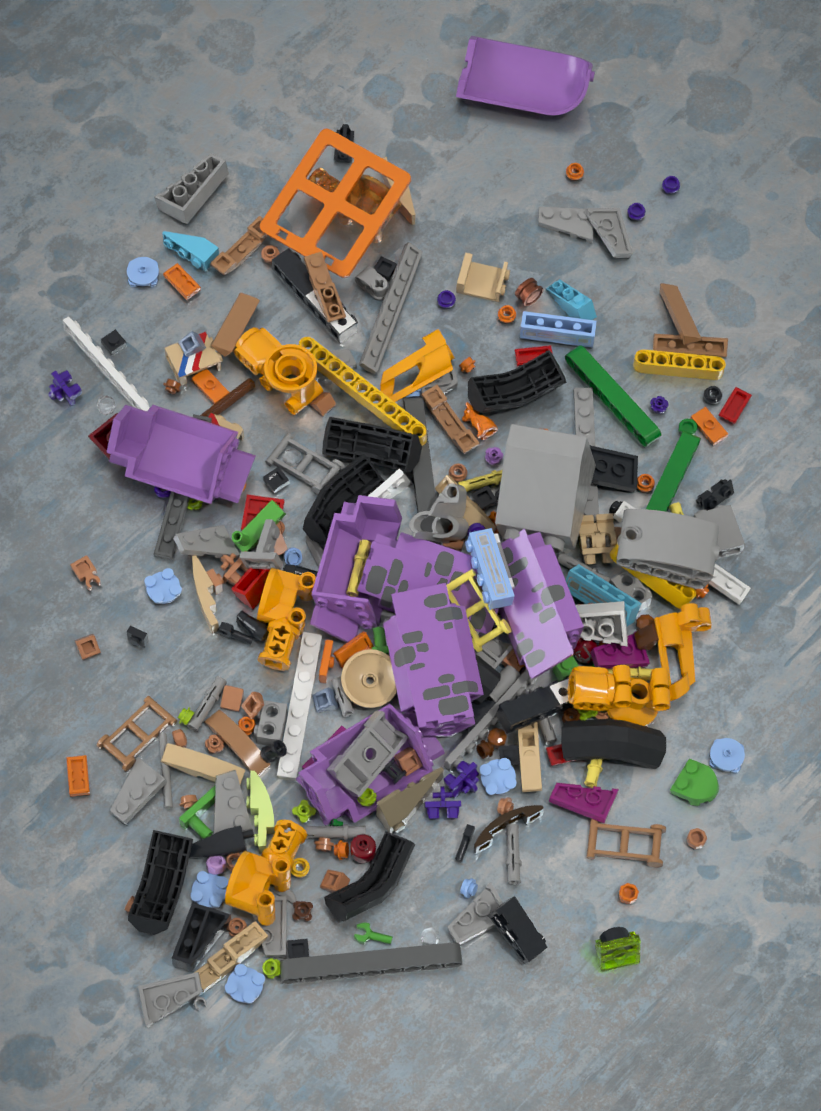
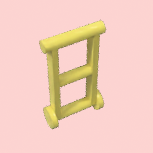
M471 569L446 586L451 603L460 606L451 591L469 580L481 600L466 609L467 618L486 607L498 626L480 638L468 619L470 633L473 637V647L477 652L482 651V646L503 632L509 634L512 631L505 619L500 620L494 609L489 610L488 604L484 603L483 591L474 578L476 576L475 571Z

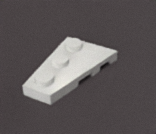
M398 469L368 496L392 499L413 483Z

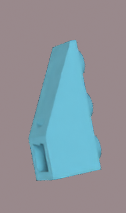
M167 231L162 233L163 243L167 248L175 250L181 258L188 259L196 268H201L205 272L211 266L210 263L219 255V247L206 238Z
M559 279L546 288L549 295L569 317L593 320L597 317L592 300Z

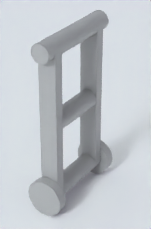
M287 433L265 462L269 466L274 464L311 485L313 492L318 495L327 482L339 471L343 470L345 465L337 459H333L332 462L292 440L293 437ZM287 445L305 454V457L295 469L277 459ZM312 459L331 469L321 483L302 473Z

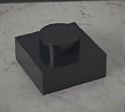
M381 256L374 269L389 281L397 263Z
M116 329L101 339V343L111 355L127 346V342Z
M279 467L263 476V481L273 493L278 492L289 484V479Z
M489 486L471 494L473 501L483 511L497 504V499Z
M133 626L128 628L127 638L129 642L135 646L146 647L149 641L148 634Z
M519 744L499 746V758L509 759L511 765H520Z
M308 939L287 940L289 959L309 957Z

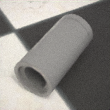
M507 665L500 672L501 678L499 683L485 701L497 703L521 676L519 672L512 666Z

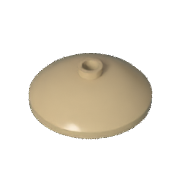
M372 649L362 650L352 655L345 663L341 674L342 688L346 696L356 705L365 708H377L387 704L397 693L391 659L386 653ZM368 678H372L374 682L372 684H368L366 680Z

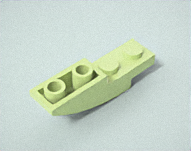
M251 771V778H247V790H251L250 796H247V808L251 809V815H255V827H258V834H254V845L258 846L259 853H262L267 848V834L275 833L274 814L265 785L255 771Z

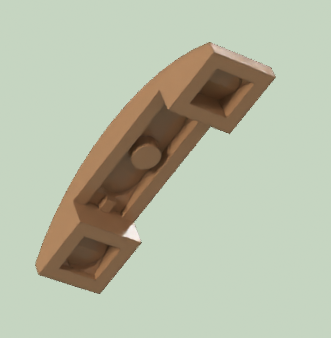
M259 216L247 227V232L225 253L222 251L210 265L223 275H226L247 260L268 236L260 229V223L263 218Z
M438 385L421 394L441 429L463 454L480 444L470 429L467 430L447 403L448 399Z
M221 710L216 711L204 721L208 728L215 735H219L242 760L243 765L250 773L255 771L259 776L271 766L270 763L262 759L261 751L247 734Z

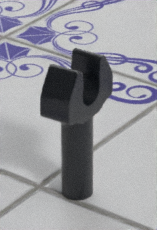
M221 622L217 633L225 638L231 636L250 645L254 639L235 630L233 625Z
M467 824L455 860L463 861L469 842L473 837L475 826Z

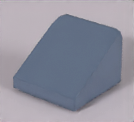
M193 331L178 341L186 357L206 349L200 335Z
M328 687L312 695L317 713L340 707L339 702H336L335 690Z

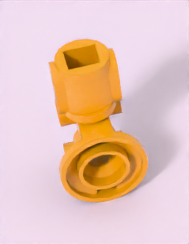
M257 327L249 329L237 341L234 349L235 356L252 373L263 375L259 378V381L267 391L275 388L281 392L291 393V397L285 402V406L293 415L298 414L323 393L321 385L315 380L317 374L316 359L305 347L296 344L282 345L263 327L260 329ZM290 374L297 376L292 379L287 378Z
M275 568L270 569L257 613V620L269 623L267 627L269 633L264 650L259 653L257 659L262 665L276 670H289L291 665L289 658L295 640L304 632L306 617L304 610L297 607L294 608L297 596L304 601L313 599L311 594L316 580V576L313 573L305 572L300 576Z
M627 665L614 666L613 674L609 673L606 668L577 666L572 669L569 676L568 700L576 709L606 710L611 719L624 720L647 727L653 722L659 711H666L671 707L668 670L665 668L651 670V681L647 683L642 679L632 678L630 667ZM632 693L637 694L641 699H636Z
M279 820L276 822L274 827L275 833L268 848L263 850L261 856L248 851H244L240 855L233 868L226 889V905L257 915L258 922L265 926L273 924L276 918L275 898L273 893L269 891L270 885L272 884L279 892L289 890L291 887V870L294 866V857L300 845L305 842L308 836L303 827L291 820ZM291 828V831H288V833L284 832V830Z

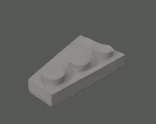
M138 757L110 809L111 813L126 825L167 783L166 779Z

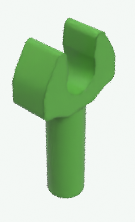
M365 922L357 924V929L365 931L366 934H354V939L363 945L370 939L391 944L393 936L373 932L370 924Z

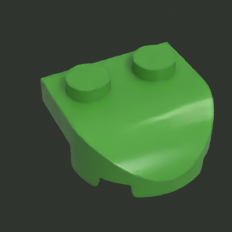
M689 759L670 791L671 794L688 800L690 805L700 806V803L711 802L717 796L719 784L714 771L709 766Z

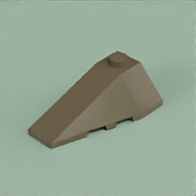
M440 767L424 775L419 780V783L411 782L402 792L397 789L377 802L376 817L389 833H398L405 828L408 821L444 777V769Z

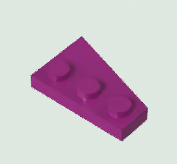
M634 633L628 636L627 646L611 642V644L606 643L593 648L590 652L595 667L613 669L617 665H627L630 668H639V666L647 667L650 664L646 650H639L637 648Z
M556 783L549 802L605 823L619 789L602 790L601 787L595 786L592 789L583 788L581 785Z

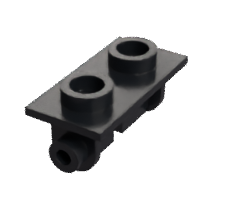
M343 124L340 130L337 129L336 133L354 142L355 131H351L348 124ZM335 149V161L352 162L351 157Z
M721 479L711 487L712 493L706 490L697 496L696 503L699 506L703 505L704 510L714 509L734 494L732 480Z

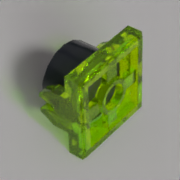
M613 927L604 931L599 939L595 940L600 971L604 972L640 963L641 940L639 934L636 935L634 931L628 932L624 927Z

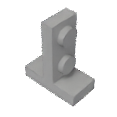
M265 520L256 552H241L240 559L246 568L282 569L283 562L277 553H274V546L279 538L280 531L273 520Z

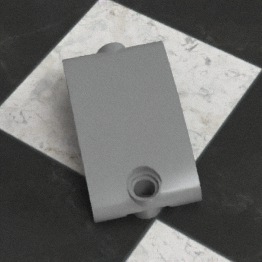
M626 509L623 512L621 534L617 538L619 547L616 563L619 566L694 589H702L713 579L715 562L720 552V546L717 545L719 525L703 519L671 512Z

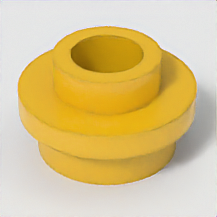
M295 858L291 874L297 878L305 877L310 870L308 861L304 858ZM302 866L303 870L298 871L296 870V867Z

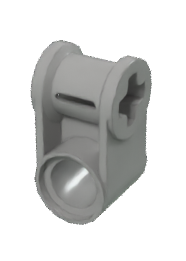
M366 267L355 277V282L374 299L384 300L388 286L387 280L377 273L373 267Z

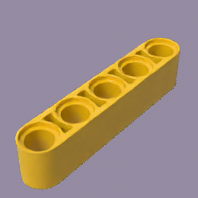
M654 350L637 351L633 363L635 371L639 373L708 380L721 379L726 366L724 359L717 356Z
M618 543L610 551V557L615 563L619 547ZM622 567L679 609H681L682 605L691 603L696 596L694 588Z

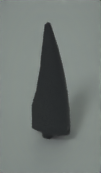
M240 825L221 830L207 838L192 843L189 858L214 857L247 851L245 839L254 837L253 829L243 831Z

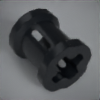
M276 740L272 745L264 746L261 750L262 759L267 763H272L275 761V758L285 756L287 753L286 745L283 741Z
M394 758L381 771L382 773L385 772L393 780L392 783L394 785L407 773L395 763Z

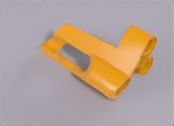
M439 329L422 337L426 344L424 347L383 372L380 391L392 401H399L453 370L451 361L455 357ZM417 366L420 372L415 381L393 394L395 377Z
M695 603L682 605L681 612L669 613L654 618L659 639L658 648L661 668L667 669L669 674L670 702L686 694L690 689V685L695 682L692 632L707 631L712 626L709 608H698V605ZM666 647L677 649L682 678L672 684Z

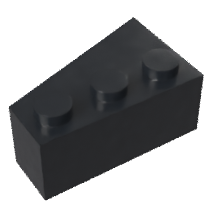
M515 896L506 900L487 915L524 964L530 962L548 948L545 944V938L538 933L533 922L529 919Z
M192 902L172 956L173 966L192 972L227 929L231 921V914Z

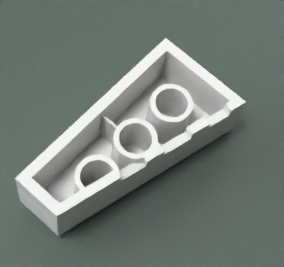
M624 601L575 605L584 626L580 638L588 641L592 639L603 641V643L611 644L612 642L619 643L621 646H627L628 635Z

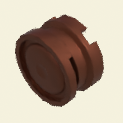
M529 278L519 285L515 291V296L521 299L525 306H529L540 298L544 289L542 286L537 285V281L534 278Z

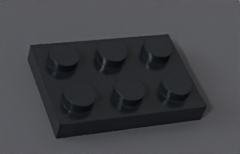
M590 445L596 464L591 483L635 492L637 490L638 456Z

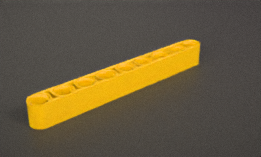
M303 337L300 339V346L310 347L308 350L315 357L317 370L392 429L411 434H422L418 437L421 445H425L427 442V430L421 422L313 338Z

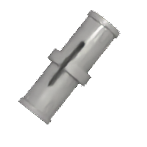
M341 677L332 679L331 683L336 693L335 699L336 702H339L342 716L348 717L353 715L354 710L350 699L342 688Z

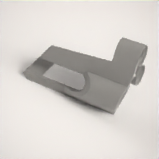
M452 483L448 484L442 493L438 495L439 497L434 502L430 511L419 512L410 520L409 527L413 532L414 538L449 543L451 540H461L467 535L469 525L466 519L463 518L466 509L467 492L462 485ZM456 488L457 495L454 497L453 490ZM428 516L436 517L432 523L433 532L422 531L420 527L422 520ZM450 523H452L453 529L449 532L448 528Z

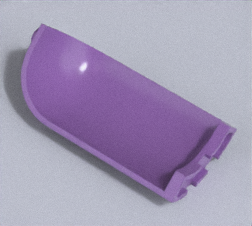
M471 36L465 57V62H468L467 68L464 67L462 69L456 97L546 115H561L573 110L581 103L586 95L589 82L594 80L595 71H592L593 64L576 56Z

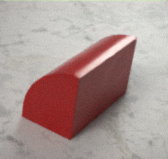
M249 568L231 589L235 596L247 607L254 609L260 602L270 569Z

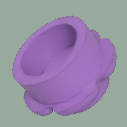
M498 447L488 448L485 452V459L491 465H496L503 459V453Z

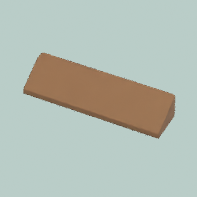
M661 283L660 294L683 344L701 341L702 338L678 287Z
M239 293L211 347L224 357L229 355L233 351L260 300L247 294Z
M654 333L653 350L727 357L728 338L701 337V341L683 344L680 335Z

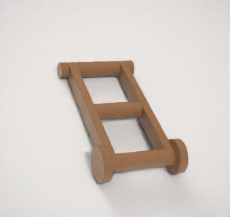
M150 696L144 699L145 704L111 736L105 734L97 742L96 746L99 749L104 747L123 764L122 769L124 771H128L133 767L136 762L135 757L169 725L174 726L177 723V720ZM151 707L165 721L148 735L134 722ZM129 728L143 742L128 756H125L112 743Z
M591 819L587 859L592 860L595 859V856L647 861V865L650 867H662L663 861L659 859L661 836L666 832V827L660 824H653L649 829L600 824L598 821ZM597 830L621 832L620 852L596 850ZM629 833L652 835V855L628 853Z

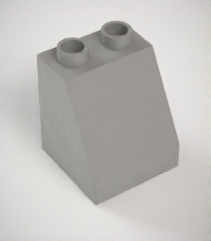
M511 424L505 449L495 521L500 536L504 537L503 542L509 538L515 539L519 537V532L525 529L527 535L540 532L545 545L551 544L555 554H562L564 548L575 550L596 466L587 437Z

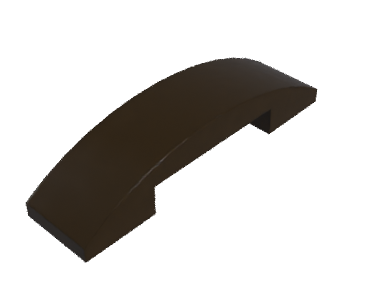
M531 805L520 807L496 818L477 838L473 850L475 855L493 844L492 836L505 829L506 825L514 824L521 819L527 825L543 816V806Z

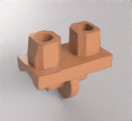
M234 553L230 556L223 555L221 557L223 564L220 566L224 571L227 567L230 568L223 576L224 584L229 582L233 586L242 577L236 572L238 568L245 573L249 569L246 568L240 557L236 562L233 561L237 557Z

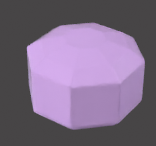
M209 857L206 861L208 873L214 875L223 873L226 869L224 857Z

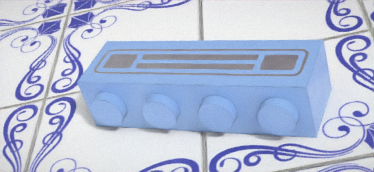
M523 311L520 338L593 348L597 321Z
M492 528L470 532L465 545L467 552H470L472 556V567L476 569L478 574V585L482 586L484 603L488 604L489 610L512 605L514 593Z

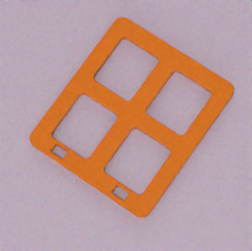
M327 128L323 129L261 221L260 229L264 234L303 256L322 251L324 260L326 257L334 260L332 266L326 263L328 270L341 278H347L351 275L411 183V176L403 169ZM327 146H331L354 159V162L334 192H329L307 179V176ZM367 168H371L394 181L387 195L372 215L346 201ZM298 191H302L324 204V208L303 238L277 224ZM338 213L364 226V230L344 260H339L317 247V243ZM280 231L288 234L286 240L278 236Z

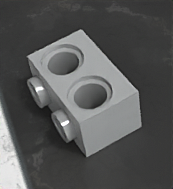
M625 570L610 580V584L632 598L640 597L642 599L639 601L642 604L638 612L650 606L652 600L651 591L644 587L641 581ZM623 582H628V583H630L631 585H630V586H625V585H623L622 583H623Z
M264 700V706L257 716L260 719L259 725H255L254 729L257 744L270 746L276 740L282 741L288 712L287 704ZM270 712H275L277 715L275 717H269L267 714ZM266 730L273 731L271 735L264 734Z

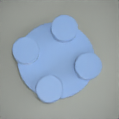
M138 257L130 261L127 267L129 285L131 287L156 286L159 276L157 261L148 257Z
M170 568L148 576L144 580L147 594L156 604L170 603L182 592L180 582Z
M731 738L716 739L710 750V767L733 774L738 773L745 757L744 746Z
M509 759L492 760L480 767L481 781L489 795L504 794L516 787V774Z
M205 871L199 872L192 886L191 900L209 908L220 907L225 900L228 885L227 878Z
M238 964L227 980L225 991L234 1000L251 1004L260 996L265 977L262 973H258L244 964Z

